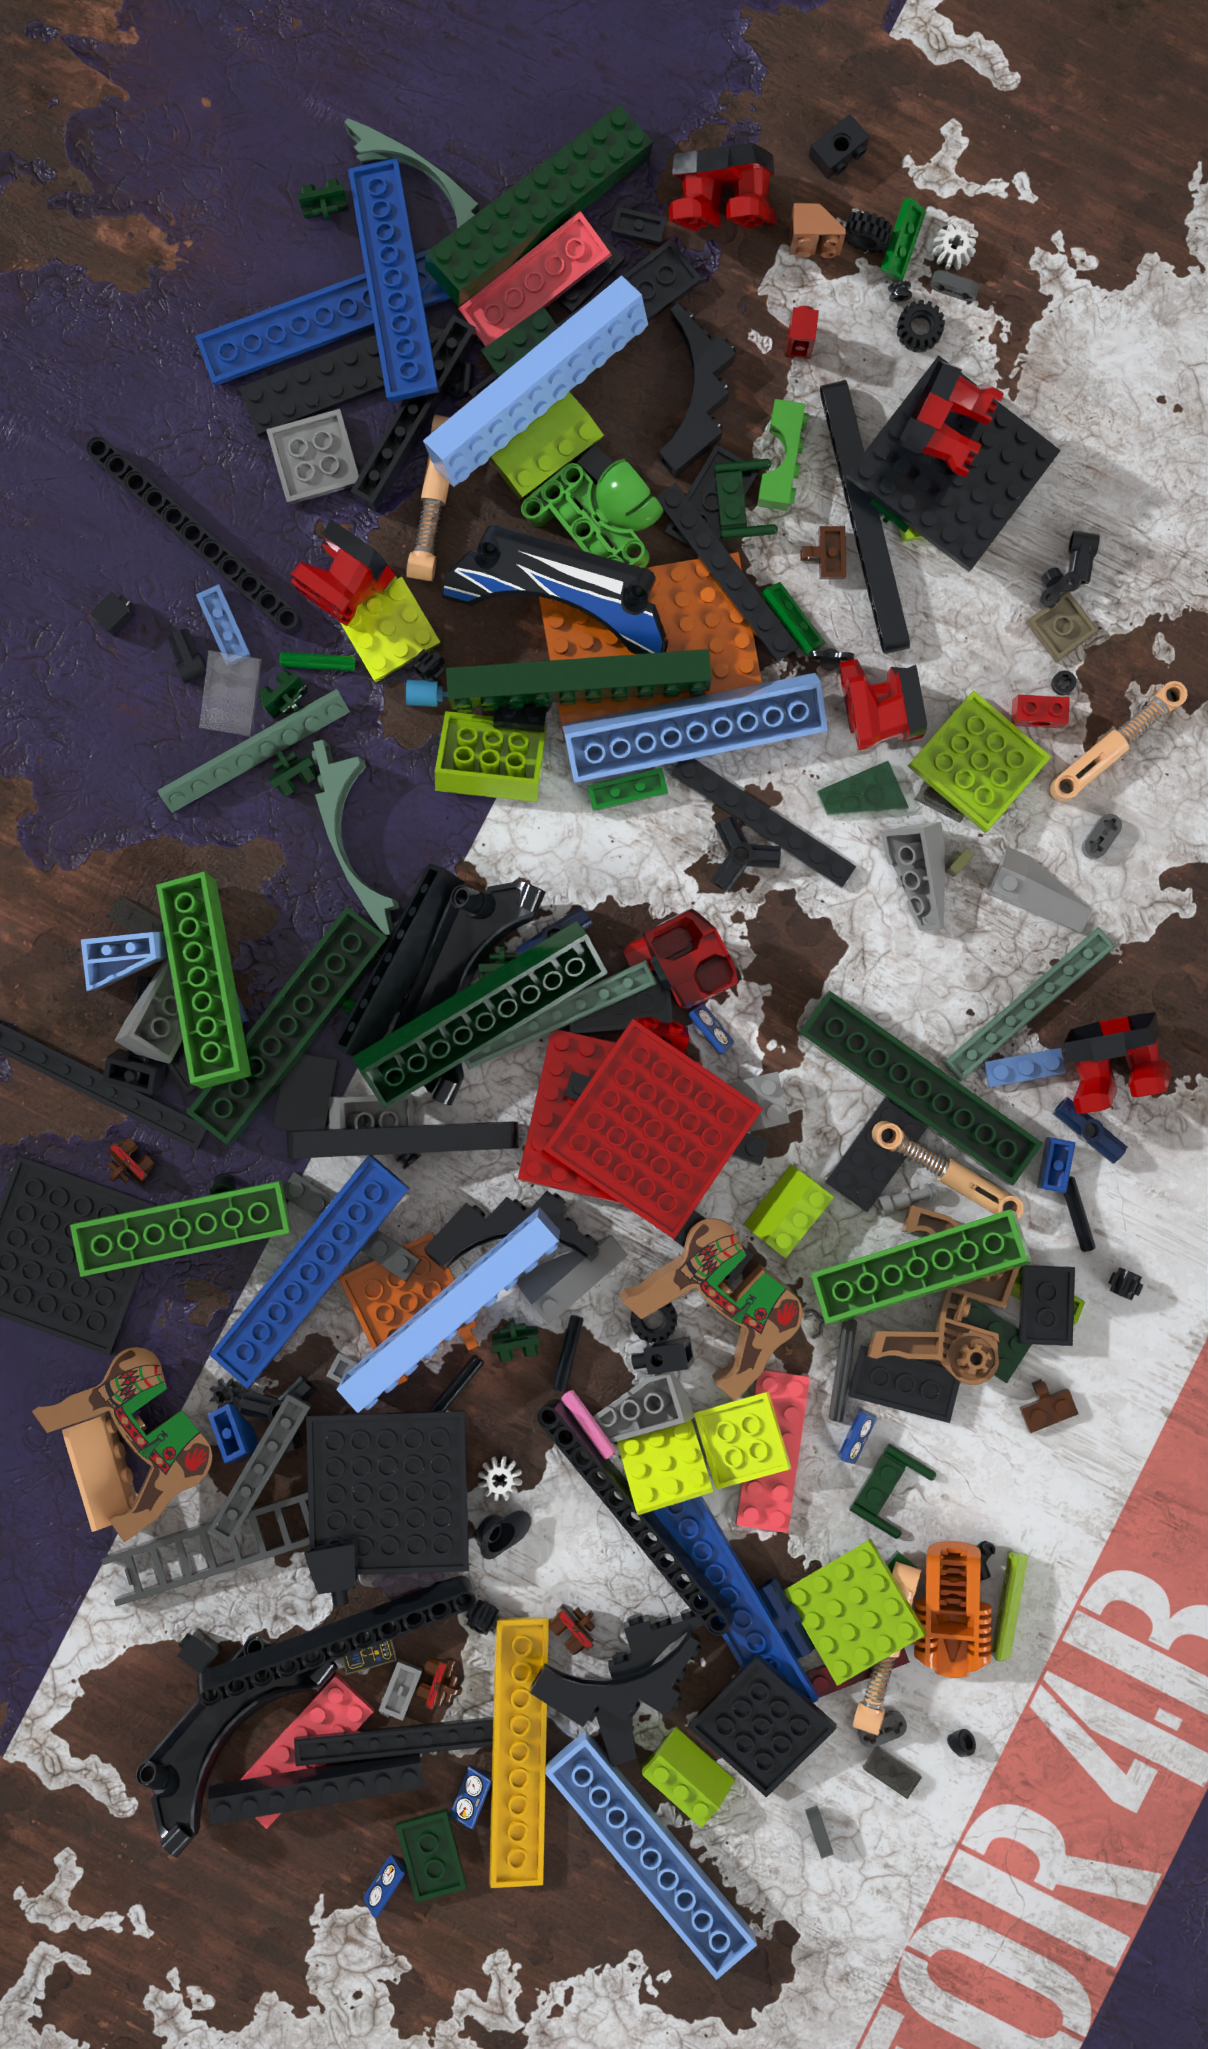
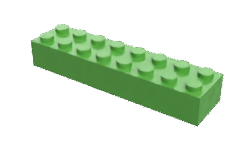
M204 871L157 884L190 1084L204 1089L250 1077L249 1060L216 879Z
M282 1180L91 1219L70 1225L80 1277L288 1234L292 1231Z
M1010 1209L810 1274L825 1324L835 1325L1032 1263L1017 1214Z

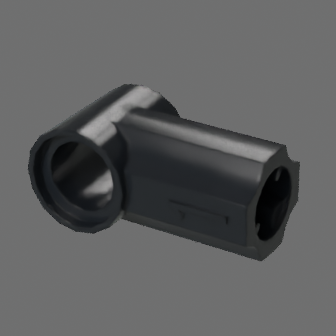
M1073 531L1068 548V553L1071 554L1068 573L1076 572L1081 577V585L1089 584L1093 559L1099 547L1100 535ZM1071 579L1069 582H1071V584H1073V583H1074V579Z
M179 629L167 636L177 660L178 672L185 684L209 675L205 661L201 654L198 653L188 629Z

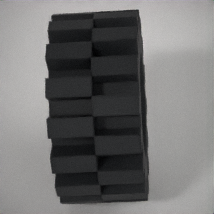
M857 211V213L852 212L851 215L849 214L845 226L846 235L844 241L848 242L847 244L850 246L854 245V248L857 250L859 248L863 249V252L869 250L870 253H875V251L881 253L888 246L893 226L890 225L889 221H885L883 216L877 217L878 214L876 213L871 215L868 211L864 213L861 211Z
M919 300L918 304L913 301L910 306L907 305L903 312H901L896 327L898 328L897 337L900 336L899 341L901 344L906 343L905 348L908 350L911 346L914 348L913 352H918V349L926 352L928 347L932 349L941 338L945 326V320H942L944 314L943 312H938L939 307L937 305L933 308L931 306L933 302L928 301L927 304H924V300ZM916 318H924L930 324V331L924 335L916 334L911 328V322Z
M671 1302L658 1309L664 1315V1322L656 1329L647 1327L644 1320L631 1311V1326L634 1333L641 1340H645L647 1343H660L663 1340H667L674 1333L675 1327H677V1313Z

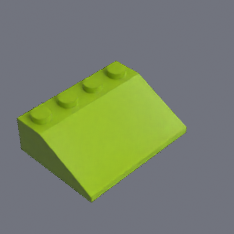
M568 392L563 399L558 400L549 407L544 415L537 417L531 422L525 431L518 433L503 449H499L489 457V460L520 501L577 458L579 454L598 442L604 435L588 412Z
M445 711L435 767V791L530 802L538 801L547 723H545L544 732L493 727V716Z

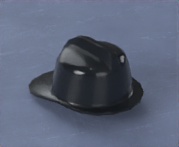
M523 1510L512 1512L505 1517L496 1514L487 1516L473 1532L474 1539L480 1544L483 1558L488 1560L494 1559L523 1539L531 1526V1517L528 1512Z

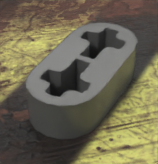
M941 270L934 272L930 287L933 290L967 302L975 301L980 289V285L973 280Z
M1107 814L1102 816L1082 844L1083 854L1087 858L1097 859L1102 857L1112 845L1122 829L1121 819L1117 815ZM1112 820L1114 822L1112 827L1115 830L1108 831L1106 835L1102 834L1106 828L1103 822ZM1100 838L1101 842L1098 845L1100 852L1092 853L1090 851L1092 847L1089 843H1094Z
M888 1711L884 1715L881 1731L878 1736L874 1735V1739L870 1740L868 1737H864L867 1735V1732L858 1729V1736L865 1747L875 1748L904 1735L907 1723L900 1712ZM893 1718H895L897 1722L901 1721L900 1723H898L899 1728L897 1730H894L893 1727H888L884 1729L885 1727L891 1725L890 1720Z
M818 1805L805 1809L821 1859L834 1855Z

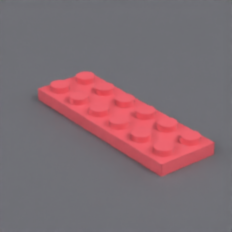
M580 211L458 309L467 322L476 327L477 335L486 347L541 307L546 308L612 255Z
M764 1369L763 1373L756 1379L754 1395L769 1391L791 1469L741 1483L736 1517L737 1526L788 1533L810 1380L809 1376Z
M336 1673L240 1780L325 1766L327 1763L296 1766L294 1737L357 1731L374 1712V1708ZM281 1813L255 1817V1819L267 1829Z

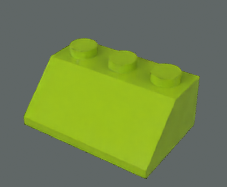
M790 1164L743 1225L786 1259L834 1197Z
M677 1726L642 1764V1775L701 1829L720 1808L735 1781L733 1776Z

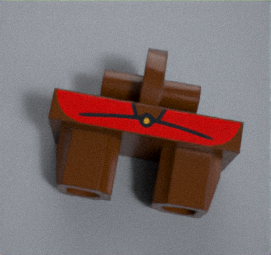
M129 1137L118 1145L113 1143L109 1147V1154L120 1166L114 1160L107 1165L113 1171L109 1178L113 1182L120 1178L126 1184L131 1180L125 1173L127 1171L142 1186L147 1181L148 1174L154 1168L155 1163L147 1155H144L135 1163L130 1156L138 1150V1146Z
M562 1604L557 1608L556 1616L549 1623V1628L557 1636L567 1628L571 1631L573 1636L565 1642V1646L573 1655L584 1648L588 1651L594 1646L592 1643L594 1639L583 1626L589 1632L595 1628V1625L590 1621L594 1613L591 1609L583 1613L577 1607L573 1610V1613L578 1618L576 1619Z
M430 1658L427 1660L424 1670L435 1677L432 1684L426 1681L421 1682L416 1694L426 1701V1708L433 1710L435 1706H442L444 1701L451 1702L453 1695H461L463 1688L457 1684L459 1676L453 1674L457 1660L452 1658L444 1660Z

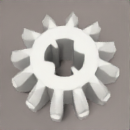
M952 224L948 225L947 231L940 229L938 237L933 240L935 248L932 254L933 256H939L937 259L938 265L943 262L946 263V270L950 269L951 265H954L956 270L960 269L961 264L967 266L971 260L970 257H973L976 252L975 248H973L976 244V239L969 238L971 229L965 232L962 231V224L957 229H954ZM955 245L957 246V248L953 249L951 248V246Z
M494 1456L491 1459L493 1466L484 1462L483 1468L486 1471H480L478 1477L485 1479L479 1483V1487H488L484 1493L486 1497L494 1492V1501H498L500 1494L507 1501L509 1500L508 1491L514 1495L518 1493L514 1485H522V1480L515 1477L521 1475L522 1471L521 1469L512 1470L516 1465L515 1460L507 1465V1456L502 1457L501 1463H498L497 1458ZM502 1473H503V1474L505 1475V1480H504V1481H507V1482H505V1483H504L503 1481H500L499 1483L495 1482V1479H496V1476H494L495 1474H497L498 1476H500V1475H502Z

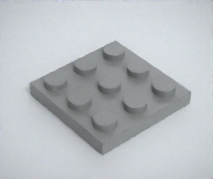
M340 409L266 429L288 505L354 486L359 473Z

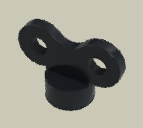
M1059 568L1049 569L1041 578L1047 590L1042 593L1040 601L1047 608L1055 607L1059 603L1062 594L1075 591L1080 587L1081 577L1076 572H1069L1064 576ZM1074 579V583L1069 585V581ZM1053 595V599L1047 601L1048 597Z
M829 648L824 651H812L809 653V658L819 660L823 669L831 671L838 667L840 661L854 660V653L838 652L835 649Z

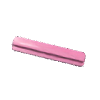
M570 1390L565 1393L561 1400L602 1458L606 1460L616 1453L615 1447L575 1391Z

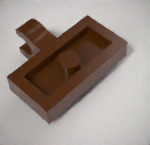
M820 526L818 529L819 546H803L802 550H800V561L819 559V579H845L847 577L845 526Z
M1042 1379L1032 1382L1038 1400L1019 1407L1030 1433L1079 1414L1069 1389L1066 1388L1049 1395L1048 1388L1045 1382H1042Z

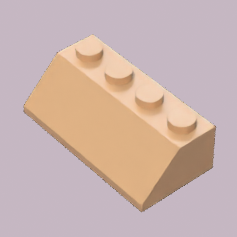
M109 1412L82 1420L62 1429L92 1532L110 1526L111 1523L108 1519L114 1515L128 1512L138 1497L132 1483V1471L127 1467L125 1460V1447L119 1440L118 1430Z

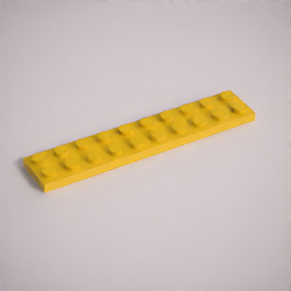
M548 1617L500 1618L497 1620L495 1627L489 1882L491 1888L543 1885L547 1704L529 1692L530 1685L544 1663L548 1665Z

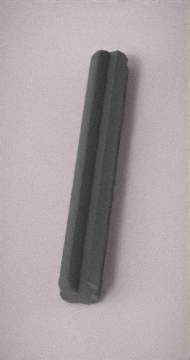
M854 1319L842 1322L828 1416L831 1421H843L857 1321Z

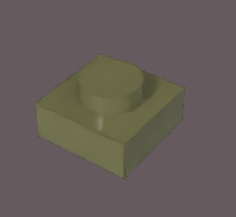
M968 849L962 853L957 850L947 861L950 866L946 871L952 877L956 876L975 855Z

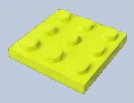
M402 577L398 578L384 595L376 592L358 605L354 618L347 626L340 623L375 683L412 662L423 649L429 652L431 649L441 645L440 640Z
M769 1391L694 1413L716 1490L791 1469Z
M692 1419L685 1423L617 1441L637 1515L714 1492Z

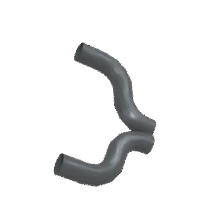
M806 1310V1315L813 1313L818 1320L822 1321L819 1326V1333L813 1335L812 1338L821 1337L823 1326L825 1325L824 1318L820 1317L816 1310Z

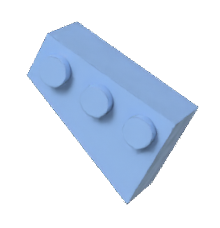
M164 931L81 940L87 991L101 990L168 958Z

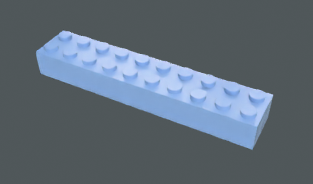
M621 275L426 437L423 442L434 468L453 487L459 482L465 481L471 472L477 467L484 465L489 460V457L499 449H503L518 433L525 431L531 422L537 417L544 415L549 407L558 400L563 399L573 387L582 383L591 372L603 366L609 357L615 352L622 350L627 342L636 335L641 334L648 326L642 294Z
M816 673L562 724L574 783L828 731L822 685Z
M539 1207L343 1376L336 1390L357 1413L363 1408L366 1410L372 1408L378 1402V1397L383 1391L389 1393L398 1385V1380L403 1374L409 1376L418 1367L417 1363L423 1357L426 1359L430 1358L438 1350L437 1346L441 1341H450L458 1333L457 1329L462 1323L466 1325L471 1323L478 1316L477 1312L483 1305L488 1308L498 1299L497 1295L503 1288L506 1291L518 1282L517 1278L523 1271L527 1274L538 1265L537 1260L543 1254L548 1256L558 1247L557 1243L560 1236L558 1227Z
M587 1730L582 1732L546 1763L545 1774L716 1980L757 1946L755 1932L618 1767H612L608 1755Z

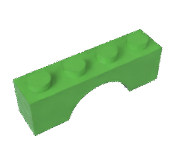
M775 399L769 432L781 441L785 450V460L777 469L762 474L757 501L758 507L787 511L789 503L794 504L796 488L792 487L793 478L798 479L800 463H796L797 453L802 454L805 439L800 438L801 428L806 429L809 413H804V403Z

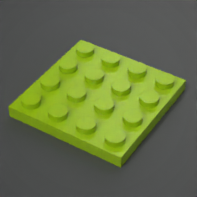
M973 690L908 764V767L983 832L987 833L1049 761L1051 756Z
M872 1539L867 1540L784 1590L789 1602L793 1603L801 1617L803 1627L837 1686L927 1634Z

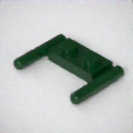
M770 459L715 463L722 540L777 534L778 527L776 524L747 527L742 471L769 469L771 467Z
M889 1443L855 1497L849 1511L891 1537L898 1539L902 1534L901 1530L877 1516V1514L881 1511L905 1471V1467H909L930 1481H933L937 1474L934 1470Z

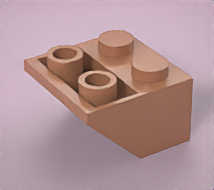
M794 203L789 228V255H796L799 258H807L811 255L833 258L836 255H840L846 229L821 204Z

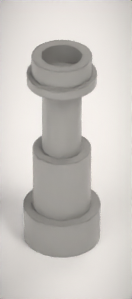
M927 1183L924 1189L908 1194L903 1192L893 1196L884 1195L878 1197V1204L883 1217L894 1215L895 1211L910 1207L911 1203L927 1198L933 1201V1199L938 1198L935 1185Z

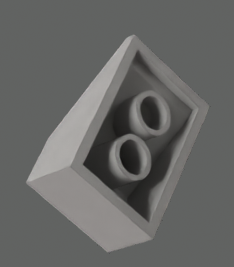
M778 1072L727 1083L763 1108L748 1132L790 1123Z
M413 1094L407 1095L386 1109H383L375 1095L329 1097L330 1129L413 1126Z

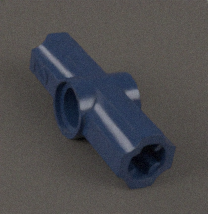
M580 906L554 924L548 925L545 930L516 949L521 955L548 939L550 931H561L576 921L583 930L592 926L593 923L582 906Z
M1065 1097L1052 1113L1076 1133L1080 1140L1088 1143L1112 1164H1115L1128 1148V1146L1109 1132L1099 1120L1094 1119L1088 1113H1076L1074 1102L1068 1097ZM1089 1123L1095 1127V1134L1090 1138L1085 1134V1127Z
M776 1578L763 1582L756 1589L770 1611L777 1629L784 1635L797 1659L807 1656L815 1649V1646L803 1627L802 1619L793 1603L789 1602Z

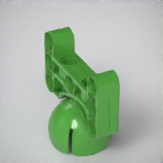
M625 459L618 460L609 465L602 473L597 485L594 484L580 465L575 463L568 464L527 497L521 506L522 514L532 526L542 527L552 518L556 517L582 551L640 568L646 567L649 563L650 555L634 531L646 529L654 524L661 517L664 510L656 497L649 495L650 489ZM580 475L578 481L574 483L570 482L572 477ZM560 492L557 498L550 499L553 493ZM575 499H577V501H578V502L581 504V506L584 508L582 511H581L580 508L576 505L577 502H576ZM540 508L538 514L531 516V512L534 509ZM590 529V533L587 536L580 537L583 530ZM605 536H606V537L610 540V542L614 545L613 548H611V547L609 546V544L606 542L607 539L605 538ZM641 550L639 557L630 558L634 551Z

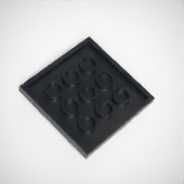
M758 1653L688 1724L689 1729L766 1798L837 1727V1724Z

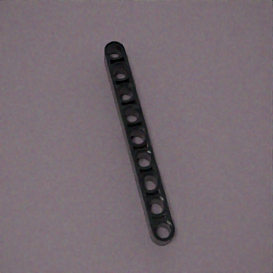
M516 1121L286 1131L287 1158L519 1148L518 1122Z

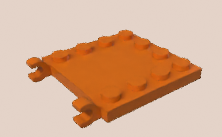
M433 1232L403 1246L421 1259L408 1281H403L375 1260L338 1278L373 1350L456 1280L450 1266L444 1271L425 1254L424 1248L435 1237ZM475 1319L468 1325L462 1323L457 1329L458 1333L454 1336L456 1337L461 1334L468 1350L479 1345L471 1330L478 1325ZM403 1374L398 1380V1385L408 1381L409 1377Z

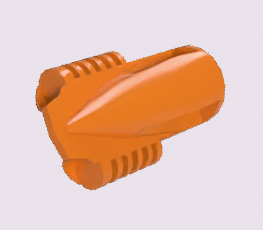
M942 1541L928 1547L926 1598H918L914 1601L916 1608L914 1612L927 1633L924 1637L914 1642V1657L925 1666L935 1670L937 1675L949 1678L968 1677L970 1672L979 1670L991 1662L990 1632L992 1630V1606L989 1603L980 1602L981 1551L975 1545L966 1542Z

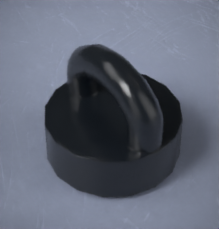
M230 1174L216 1175L210 1180L211 1195L236 1190L235 1178Z
M957 1730L947 1737L949 1747L959 1757H967L974 1754L976 1742L969 1730Z

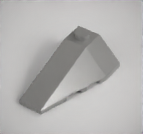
M941 822L921 823L882 831L885 857L889 865L892 864L898 878L896 881L899 887L903 886L908 897L907 905L919 930L943 929L945 842Z
M1008 846L1005 848L987 894L1082 934L1092 910L1031 856Z
M169 957L163 961L126 1018L115 1039L117 1043L137 1055L168 1064L171 1063L182 1042V1032Z
M612 1235L597 1241L599 1254L592 1262L574 1250L537 1265L518 1280L516 1284L548 1325L628 1256Z
M666 1372L645 1378L616 1401L594 1415L593 1418L610 1442L613 1443L685 1423L694 1418V1413L687 1391L673 1372Z

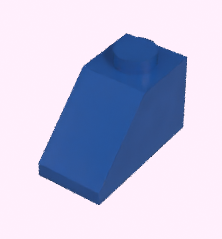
M227 1404L209 1413L208 1417L224 1463H239L251 1458L259 1442L254 1428L232 1404Z

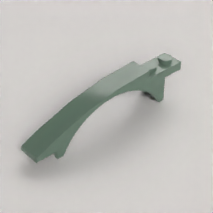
M349 118L344 121L347 133L357 143L354 148L359 153L357 158L361 163L398 158L400 164L410 166L424 173L442 189L449 199L457 219V228L479 212V206L475 200L448 175L412 149L362 123Z
M324 740L313 742L315 750L312 751V757L315 765L319 766L321 774L318 775V782L321 790L325 791L315 794L329 841L347 880L370 917L384 935L390 937L394 931L390 911L400 909L399 902L379 894L359 877L350 864L342 839L341 822L344 804L352 785L366 769L365 760L357 756L334 763L330 744Z

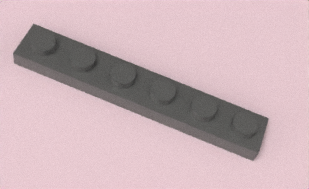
M297 1172L292 1174L283 1187L285 1198L315 1219H318L334 1199ZM378 1229L361 1249L362 1252L403 1281H408L421 1261L416 1255Z
M290 1392L287 1394L208 1529L210 1533L231 1544L309 1411L311 1404Z

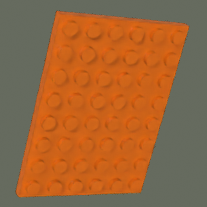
M739 552L730 553V556L742 570ZM695 559L647 567L656 576V581L650 593L649 603L655 604L666 633V639L669 640L666 652L709 649L711 685L710 691H706L705 695L762 684L753 631L700 560ZM539 597L550 661L635 655L610 630L591 616L567 604ZM679 693V697L675 698L653 695V699L639 700L638 696L627 697V700L622 702H613L612 698L602 699V702L588 704L586 700L576 701L574 705L567 706L560 705V702H557L563 738L565 736L562 724L699 696H690L689 693Z

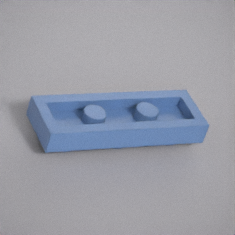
M218 584L196 594L227 666L250 657V651L221 586Z
M1061 1048L983 1062L988 1087L1066 1073Z

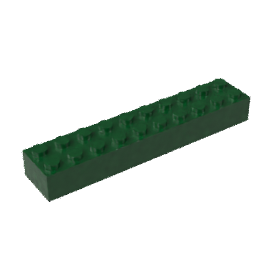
M619 104L425 253L426 271L452 300L460 306L578 212L583 211L650 159L653 140Z
M709 649L446 668L448 700L452 709H457L458 713L472 712V708L482 707L484 711L498 710V706H509V709L524 708V704H534L535 707H548L552 702H560V705L567 706L574 705L576 701L586 700L588 704L602 702V699L612 698L613 702L626 701L627 697L638 696L639 700L653 699V695L675 698L679 697V693H689L690 696L705 695L706 691H710L711 685Z
M346 906L244 1037L251 1076L205 1088L186 1113L226 1145H234L337 1013L343 1002L347 1000L378 960L389 938Z
M576 921L352 1058L383 1109H386L606 975L608 972L587 933Z
M831 991L825 994L797 1033L798 1036L1007 1185L1014 1186L1043 1145L1040 1140Z

